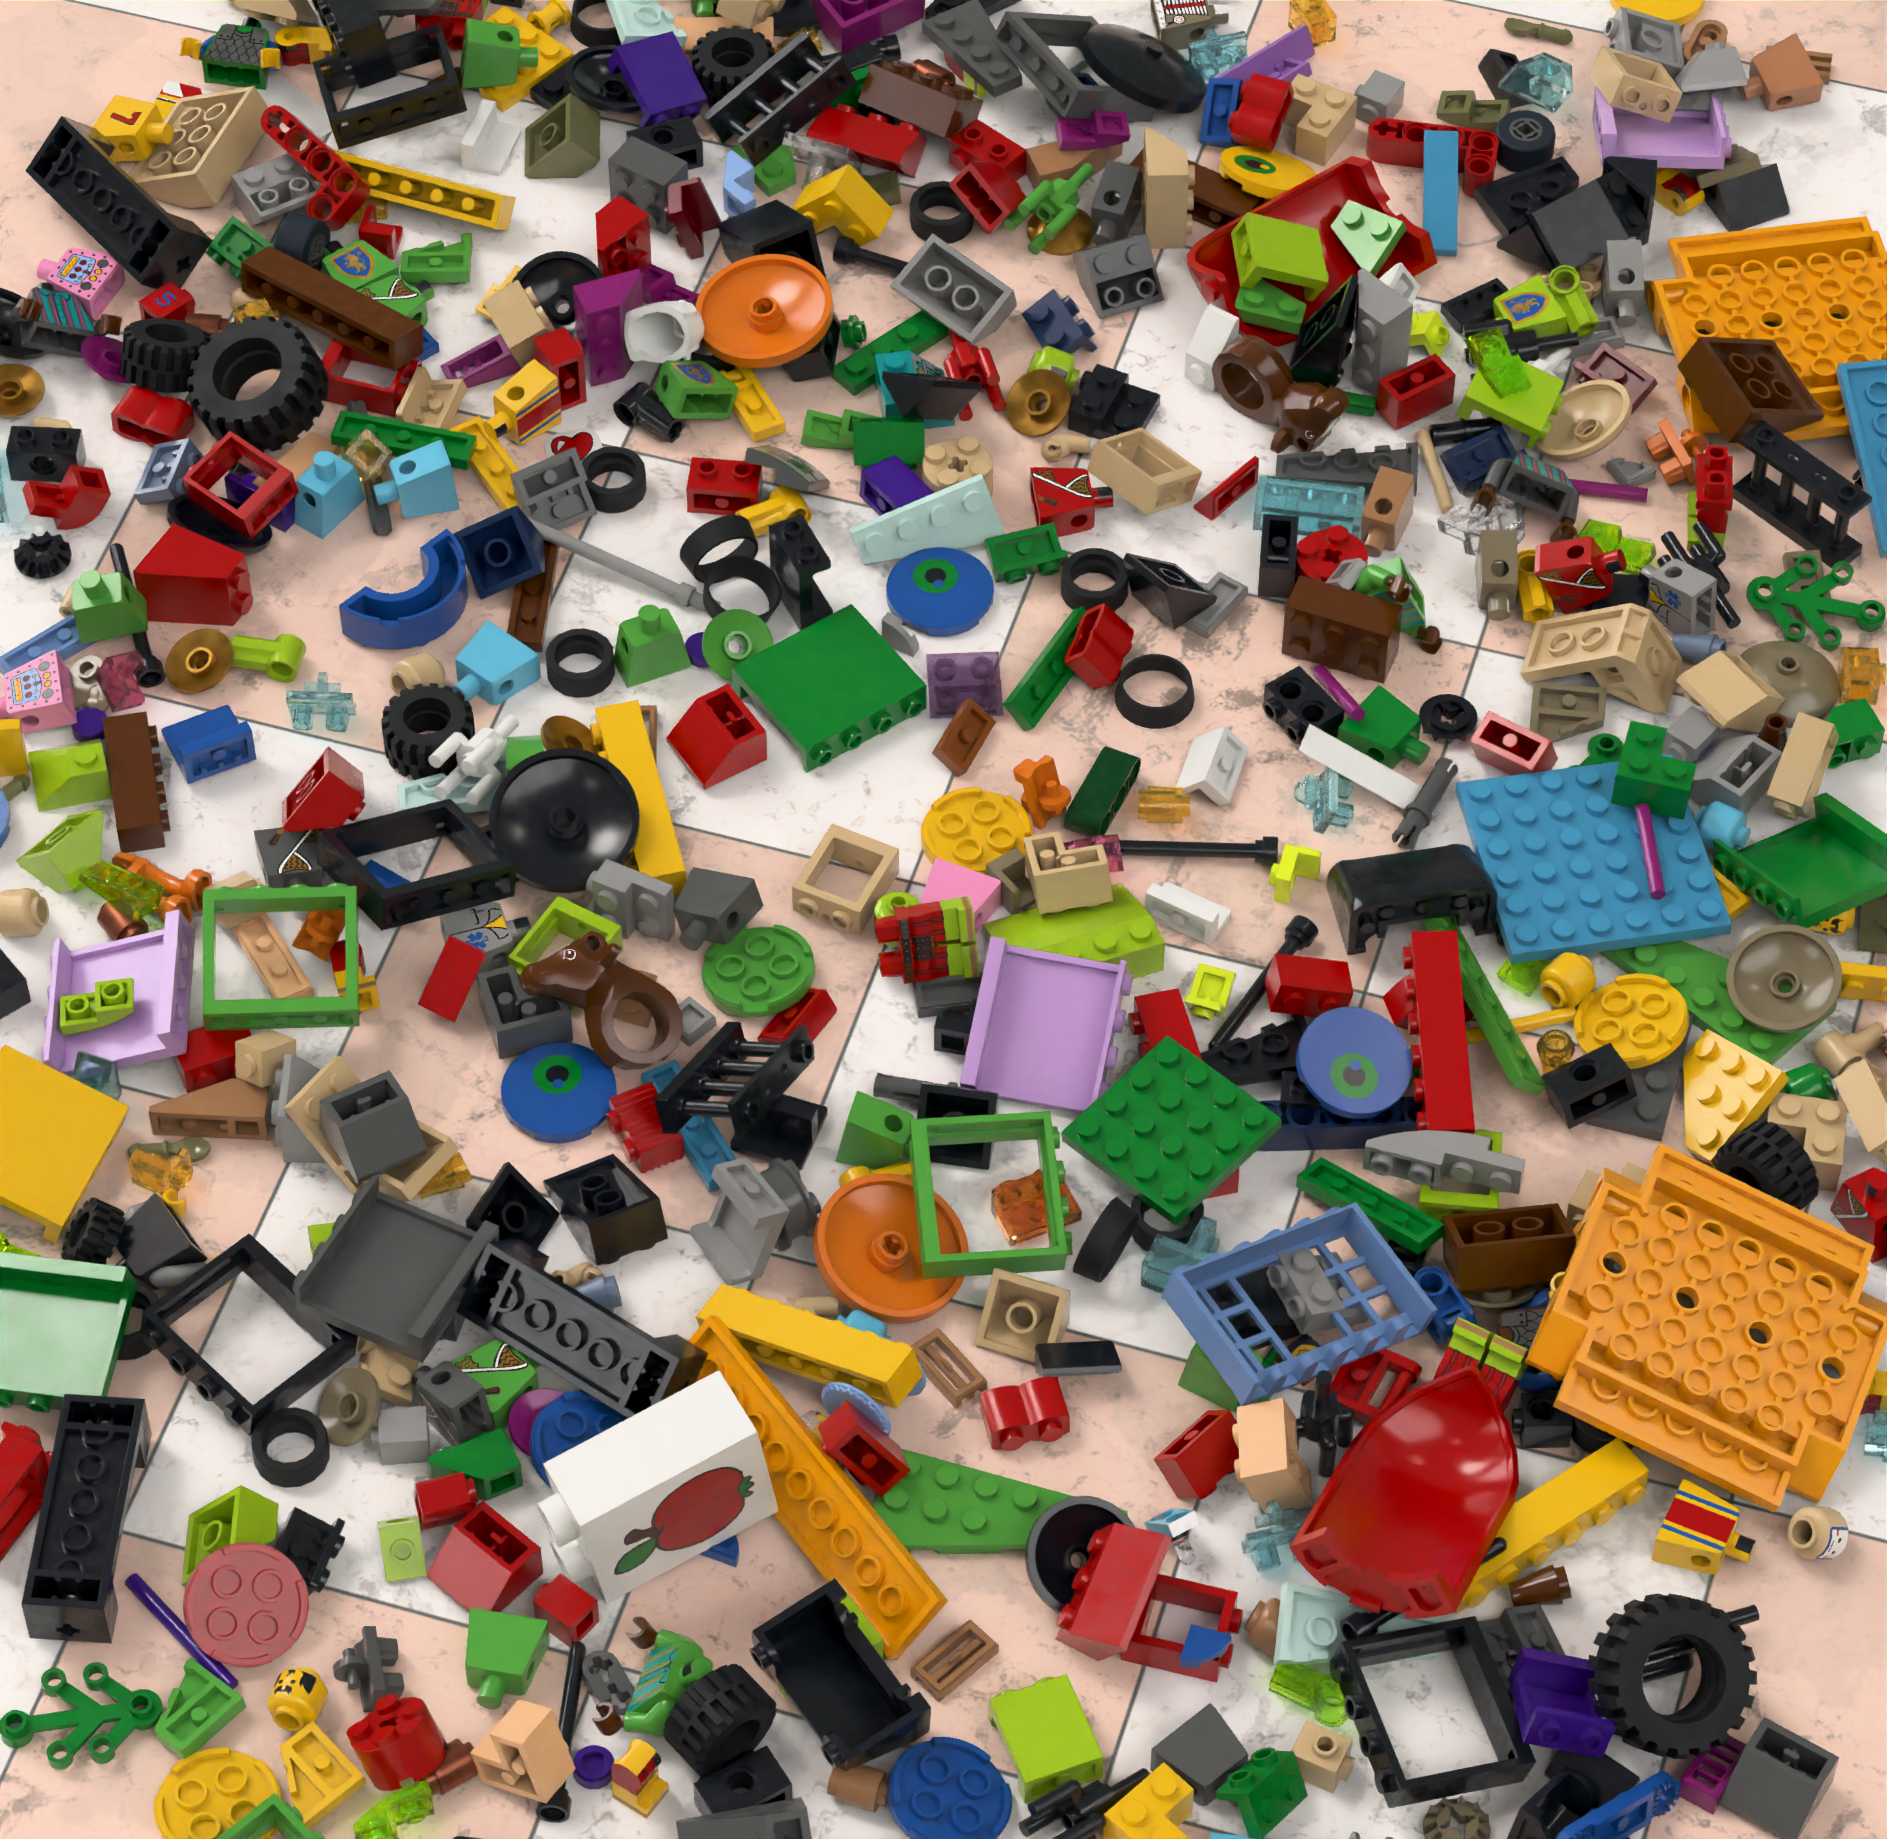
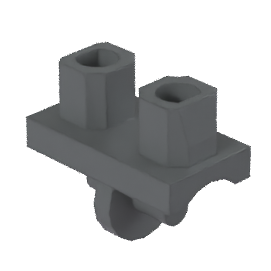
M363 1626V1639L356 1643L353 1648L343 1650V1658L336 1661L333 1665V1673L337 1680L347 1682L348 1689L356 1690L359 1688L363 1712H373L375 1710V1703L386 1695L396 1694L398 1699H400L405 1686L403 1674L383 1673L382 1666H395L399 1652L397 1639L377 1637L376 1626Z

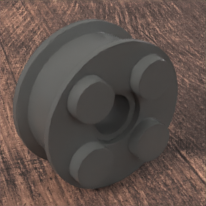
M774 1158L769 1162L768 1169L760 1172V1174L790 1210L775 1244V1248L785 1251L791 1247L793 1239L801 1235L807 1237L814 1235L818 1219L817 1214L821 1212V1206L816 1196L812 1192H808L801 1181V1175L796 1164L791 1159L784 1161L781 1158Z

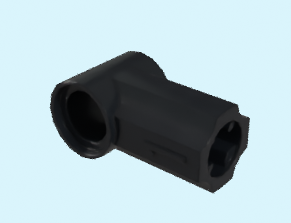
M638 382L613 403L614 413L624 425L634 427L638 424L664 442L669 441L673 443L680 437V433L685 427V419H674L664 404L659 401L652 387L644 382Z

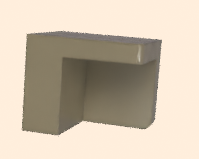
M1017 847L986 864V875L1001 880V904L1011 915L1017 914L1036 903L1030 881L1025 876V856Z

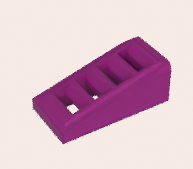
M501 334L440 366L446 379H463L467 388L520 371L513 354ZM473 366L476 367L475 369H473V370H471V371L469 370L470 367H473ZM462 370L464 375L457 377L455 372Z
M1730 1736V1740L1722 1745L1737 1753L1736 1758L1718 1749L1716 1745L1710 1744V1753L1699 1757L1696 1756L1679 1780L1682 1785L1680 1788L1682 1791L1677 1795L1714 1814L1747 1744ZM1714 1755L1731 1765L1728 1768L1711 1759L1710 1756ZM1707 1766L1722 1774V1778L1703 1769V1767ZM1699 1776L1716 1786L1712 1788L1696 1778Z

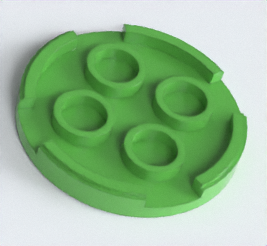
M774 924V927L747 929L746 925L730 943H713L704 956L705 962L702 968L704 990L712 1003L727 1013L743 1017L768 1016L791 1007L807 993L815 976L813 952L808 942L796 931Z

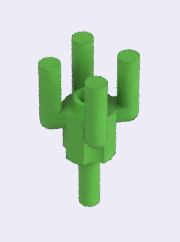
M1085 163L1069 180L1056 178L1052 182L1049 180L1042 181L1018 205V209L1004 220V226L1008 230L1014 231L1032 212L1036 213L1041 221L1049 223L1028 245L1029 251L1034 255H1038L1044 249L1048 240H1052L1077 215L1076 205L1080 201L1077 191L1094 174V167L1089 163Z

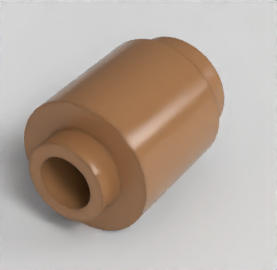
M860 1765L848 1771H844L838 1766L832 1769L827 1794L835 1796L837 1802L875 1813L879 1805L886 1807L888 1803L886 1795L887 1772L866 1765Z

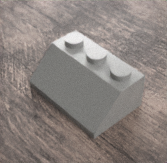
M933 233L890 285L891 289L971 345L996 332L1017 306L1013 289Z
M1362 268L1358 271L1359 281L1352 337V380L1360 388L1367 390L1377 398L1378 380L1407 367L1413 304L1369 271Z

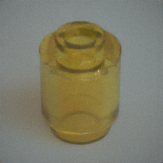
M1148 786V790L1138 791V819H1147V823L1182 824L1183 816H1190V794H1183V787Z

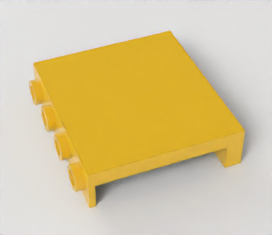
M4 1044L0 1050V1204L46 1226L42 1238L56 1244L119 1133L129 1106Z

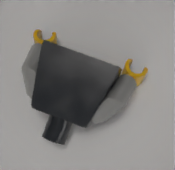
M170 1188L164 1191L163 1199L154 1193L147 1201L131 1206L125 1215V1223L121 1226L123 1227L122 1234L117 1238L119 1242L116 1248L123 1258L114 1266L127 1267L134 1278L137 1277L152 1290H157L159 1288L180 1285L207 1265L204 1262L208 1259L180 1219L187 1211L186 1199L178 1200V1192Z

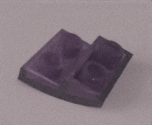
M999 651L926 654L930 719L953 718L961 703L969 698H972L990 716H1003Z

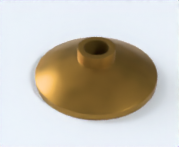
M1077 208V215L1052 240H1048L1042 251L1051 255L1064 256L1087 248L1091 244L1094 234L1092 232V218L1085 211ZM1036 213L1031 216L1027 225V235L1030 242L1049 224L1041 221Z
M22 364L0 365V417H16L33 410L41 402L45 393L44 381L41 375L33 368Z
M1036 369L1027 372L1013 384L1007 396L1006 413L1009 422L1018 432L1030 437L1044 436L1053 432L1064 422L1071 406L1069 385L1061 375L1049 369ZM1047 402L1046 407L1040 411L1041 405Z
M205 628L188 633L176 642L167 656L165 671L168 680L176 689L185 693H199L211 689L221 682L229 672L234 659L233 645L225 634L215 629Z
M561 715L552 716L541 727V739L546 750L572 748L589 751L597 755L598 752L602 751L601 745L594 746L591 730L573 718Z

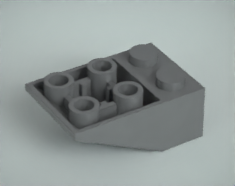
M801 1797L676 1821L678 1839H812L807 1807Z

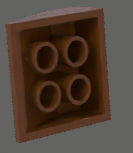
M1699 337L1677 366L1684 376L1687 386L1694 391L1701 401L1704 411L1711 416L1719 428L1721 436L1728 443H1739L1742 436L1763 420L1779 432L1785 433L1821 421L1825 416L1773 340Z

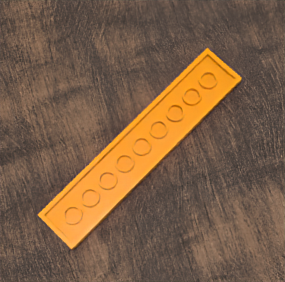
M709 1315L688 1340L709 1353L696 1382L718 1370L721 1372L758 1432L779 1509L773 1515L824 1579L829 1582L835 1578L884 1639V1654L886 1657L898 1660L948 1602L947 1598L837 1462L823 1451L820 1441L722 1320L717 1316Z

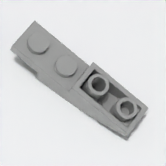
M1425 1130L1394 1133L1368 1139L1364 1149L1363 1169L1373 1171L1382 1176L1390 1175L1410 1180L1418 1185H1430L1439 1188L1442 1176H1446L1459 1182H1471L1491 1187L1499 1192L1519 1194L1523 1183L1525 1159L1490 1151V1137L1453 1131Z

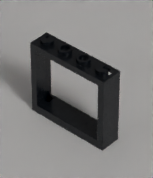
M440 24L386 40L396 72L440 59L446 80L341 112L337 111L332 92L356 85L354 77L347 78L343 64L339 61L337 55L312 62L338 150L468 111ZM436 33V36L426 38V35ZM331 66L329 69L321 70V67ZM449 90L451 91V93H450V94H447V95H445V93H444V92L449 91ZM347 122L348 125L342 126L341 123Z
M451 799L318 831L317 864L335 883L357 887L358 907L381 931L515 895L517 864L502 849L496 848L492 839ZM444 822L443 827L436 828L437 824ZM446 835L476 866L386 889L357 857ZM389 908H392L391 914L387 915L389 913Z
M251 1234L244 1236L142 1312L140 1332L142 1339L148 1347L153 1350L157 1349L163 1354L177 1374L185 1375L196 1386L197 1391L206 1401H213L223 1411L224 1416L231 1425L240 1427L249 1436L253 1434L257 1423L267 1414L289 1407L353 1358L356 1354L358 1341L357 1335L296 1310L295 1292L292 1290L296 1276ZM242 1271L326 1348L320 1355L254 1405L244 1398L169 1327Z
M1475 1616L1341 1641L1329 1661L1331 1677L1335 1683L1339 1684L1345 1699L1346 1714L1350 1720L1354 1721L1360 1736L1359 1744L1361 1751L1365 1757L1369 1758L1375 1773L1376 1788L1380 1794H1383L1389 1809L1523 1782L1537 1762L1530 1745L1523 1743L1517 1714ZM1452 1650L1498 1761L1406 1780L1360 1667Z

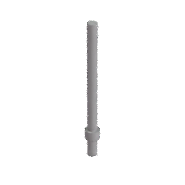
M528 517L544 537V540L674 597V601L686 607L693 605L706 611L703 604V594L696 592V587L685 582L678 584Z

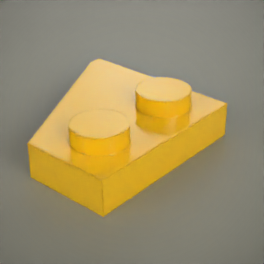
M313 1720L280 1746L293 1806H296L303 1817L302 1823L308 1829L366 1784L364 1775Z

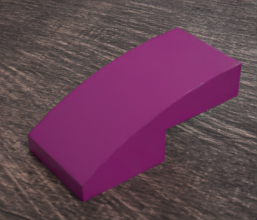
M1093 110L1090 120L1058 117L1054 126L1059 150L1078 151L1106 148L1127 142L1131 137L1126 113Z
M650 263L640 270L642 274L644 303L651 304L685 300L696 306L699 294L676 285L673 273Z

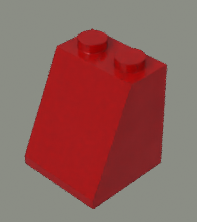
M176 524L171 525L133 570L136 589L147 601L148 621L234 626L242 615H246L250 611L253 604L246 554Z

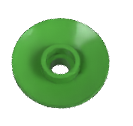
M742 609L727 610L715 616L706 626L702 637V652L706 663L714 673L732 681L733 666L773 645L770 630L765 622L756 614ZM731 640L739 644L740 649L738 653H733L729 650V642Z

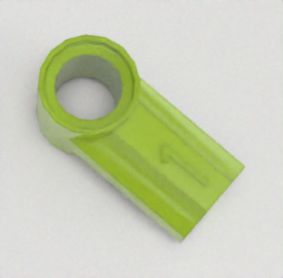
M1568 265L1558 266L1553 269L1549 275V290L1567 316V325L1570 333L1577 332L1578 337L1591 334L1593 330L1600 326V322L1580 283L1579 273L1575 268ZM1561 283H1570L1571 285H1573L1568 290H1560L1557 288V286Z
M290 634L279 635L275 641L237 635L233 636L231 641L234 649L233 667L266 671L272 679L284 683H289L296 679L306 652L305 643L300 638Z

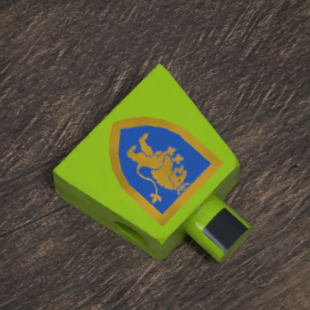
M1540 274L1497 296L1493 301L1495 319L1490 321L1509 319L1512 323L1513 332L1533 329L1537 338L1568 333L1567 316ZM1499 334L1483 336L1487 343L1499 340Z

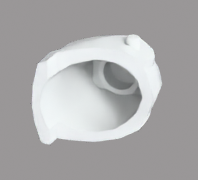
M685 300L664 301L647 304L626 312L624 338L630 360L634 362L643 360L664 363L666 360L677 361L681 358L684 361L691 360V353L700 348L705 325L700 313L692 303Z

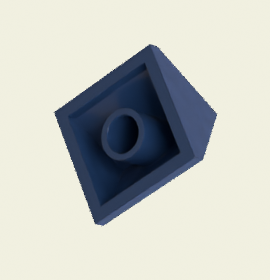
M518 505L453 533L462 547L465 563L481 600L545 572L544 537Z

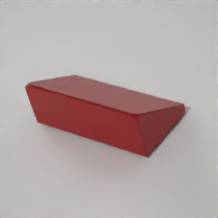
M1254 456L1197 502L1193 506L1194 510L1211 521L1218 517L1258 483L1259 458Z
M449 935L417 1004L447 1020L455 1022L485 959L486 952Z
M809 988L807 993L797 1003L778 1012L757 1039L759 1042L783 1043L799 1025H806L810 1041L813 1042L836 1014L837 1007L827 990Z

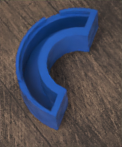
M445 529L420 547L424 579L418 586L406 592L393 594L377 592L365 586L341 603L339 611L342 634L366 647L397 650L424 646L451 629L464 612L468 599L465 557L456 537L448 529Z

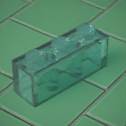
M1259 475L1254 505L1253 530L1262 531L1263 514L1299 516L1298 535L1308 536L1313 532L1328 529L1333 525H1341L1347 528L1350 534L1359 539L1365 487Z

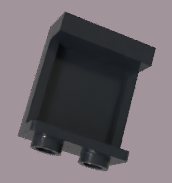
M802 515L769 525L770 569L775 573L781 584V601L801 631L833 614L831 606L813 579L814 574L831 568V560Z

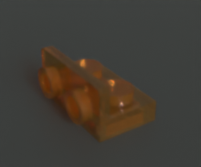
M1064 1168V1184H1059L1060 1195L1067 1196L1069 1218L1064 1220V1226L1082 1220V1210L1065 1182L1066 1170ZM1040 1169L1020 1179L1007 1180L991 1191V1212L1010 1246L1048 1233Z

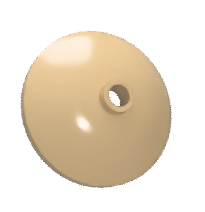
M1606 379L1583 382L1565 390L1560 394L1565 398L1557 415L1549 414L1547 418L1553 424L1545 440L1537 439L1535 445L1544 456L1555 460H1577L1599 452L1621 434L1630 418L1632 399L1628 391L1622 384Z

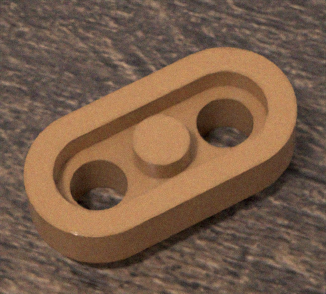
M1709 19L1699 22L1684 47V64L1686 65L1696 52L1704 51L1705 44L1725 42L1726 45L1727 27L1717 20Z

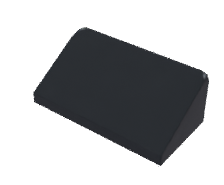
M1489 49L1479 63L1478 69L1495 100L1509 99L1511 108L1537 103L1540 98L1517 56L1508 52Z
M1109 1340L1042 1343L1035 1345V1373L1040 1376L1113 1374L1122 1371V1365L1115 1345Z
M1558 1750L1544 1773L1545 1776L1552 1779L1565 1766H1568L1585 1777L1595 1790L1596 1800L1594 1809L1606 1804L1619 1793L1628 1791L1640 1782L1638 1775L1605 1753L1603 1758Z

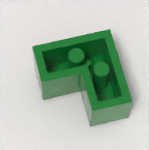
M1631 720L1615 777L1611 804L1635 809L1638 804L1645 803L1649 805L1651 813L1684 820L1697 764L1662 756L1667 728Z

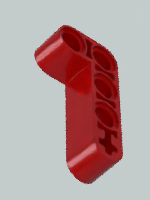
M279 105L268 107L261 116L262 129L323 184L308 202V216L324 220L329 226L330 231L340 230L367 200L370 193L368 181L295 115ZM281 123L290 128L286 133L282 131ZM308 139L307 146L300 151L302 142ZM331 160L329 168L322 171L324 164ZM354 180L353 187L348 192H345L347 184ZM332 206L331 213L326 218H323L325 210Z
M1390 118L1375 119L1368 126L1366 155L1370 160L1382 164L1423 168L1424 130L1458 131V173H1463L1462 190L1465 195L1474 198L1475 187L1494 181L1499 141L1497 136L1490 131Z

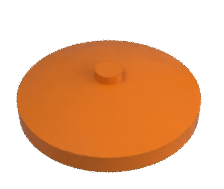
M782 254L751 256L726 266L705 284L695 306L705 325L704 336L701 341L708 351L726 363L746 368L778 366L806 354L825 336L834 314L831 289L824 275L810 263Z
M884 1173L865 1175L849 1181L829 1198L816 1221L813 1235V1250L818 1269L825 1283L849 1308L861 1310L882 1322L899 1324L926 1319L942 1310L954 1297L964 1281L965 1276L923 1279L913 1182L911 1178ZM934 1191L940 1254L968 1253L967 1237L959 1218L950 1205Z

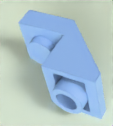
M733 150L727 152L723 182L724 211L731 217L756 207V200L752 194L755 192L754 167L749 160L743 159Z

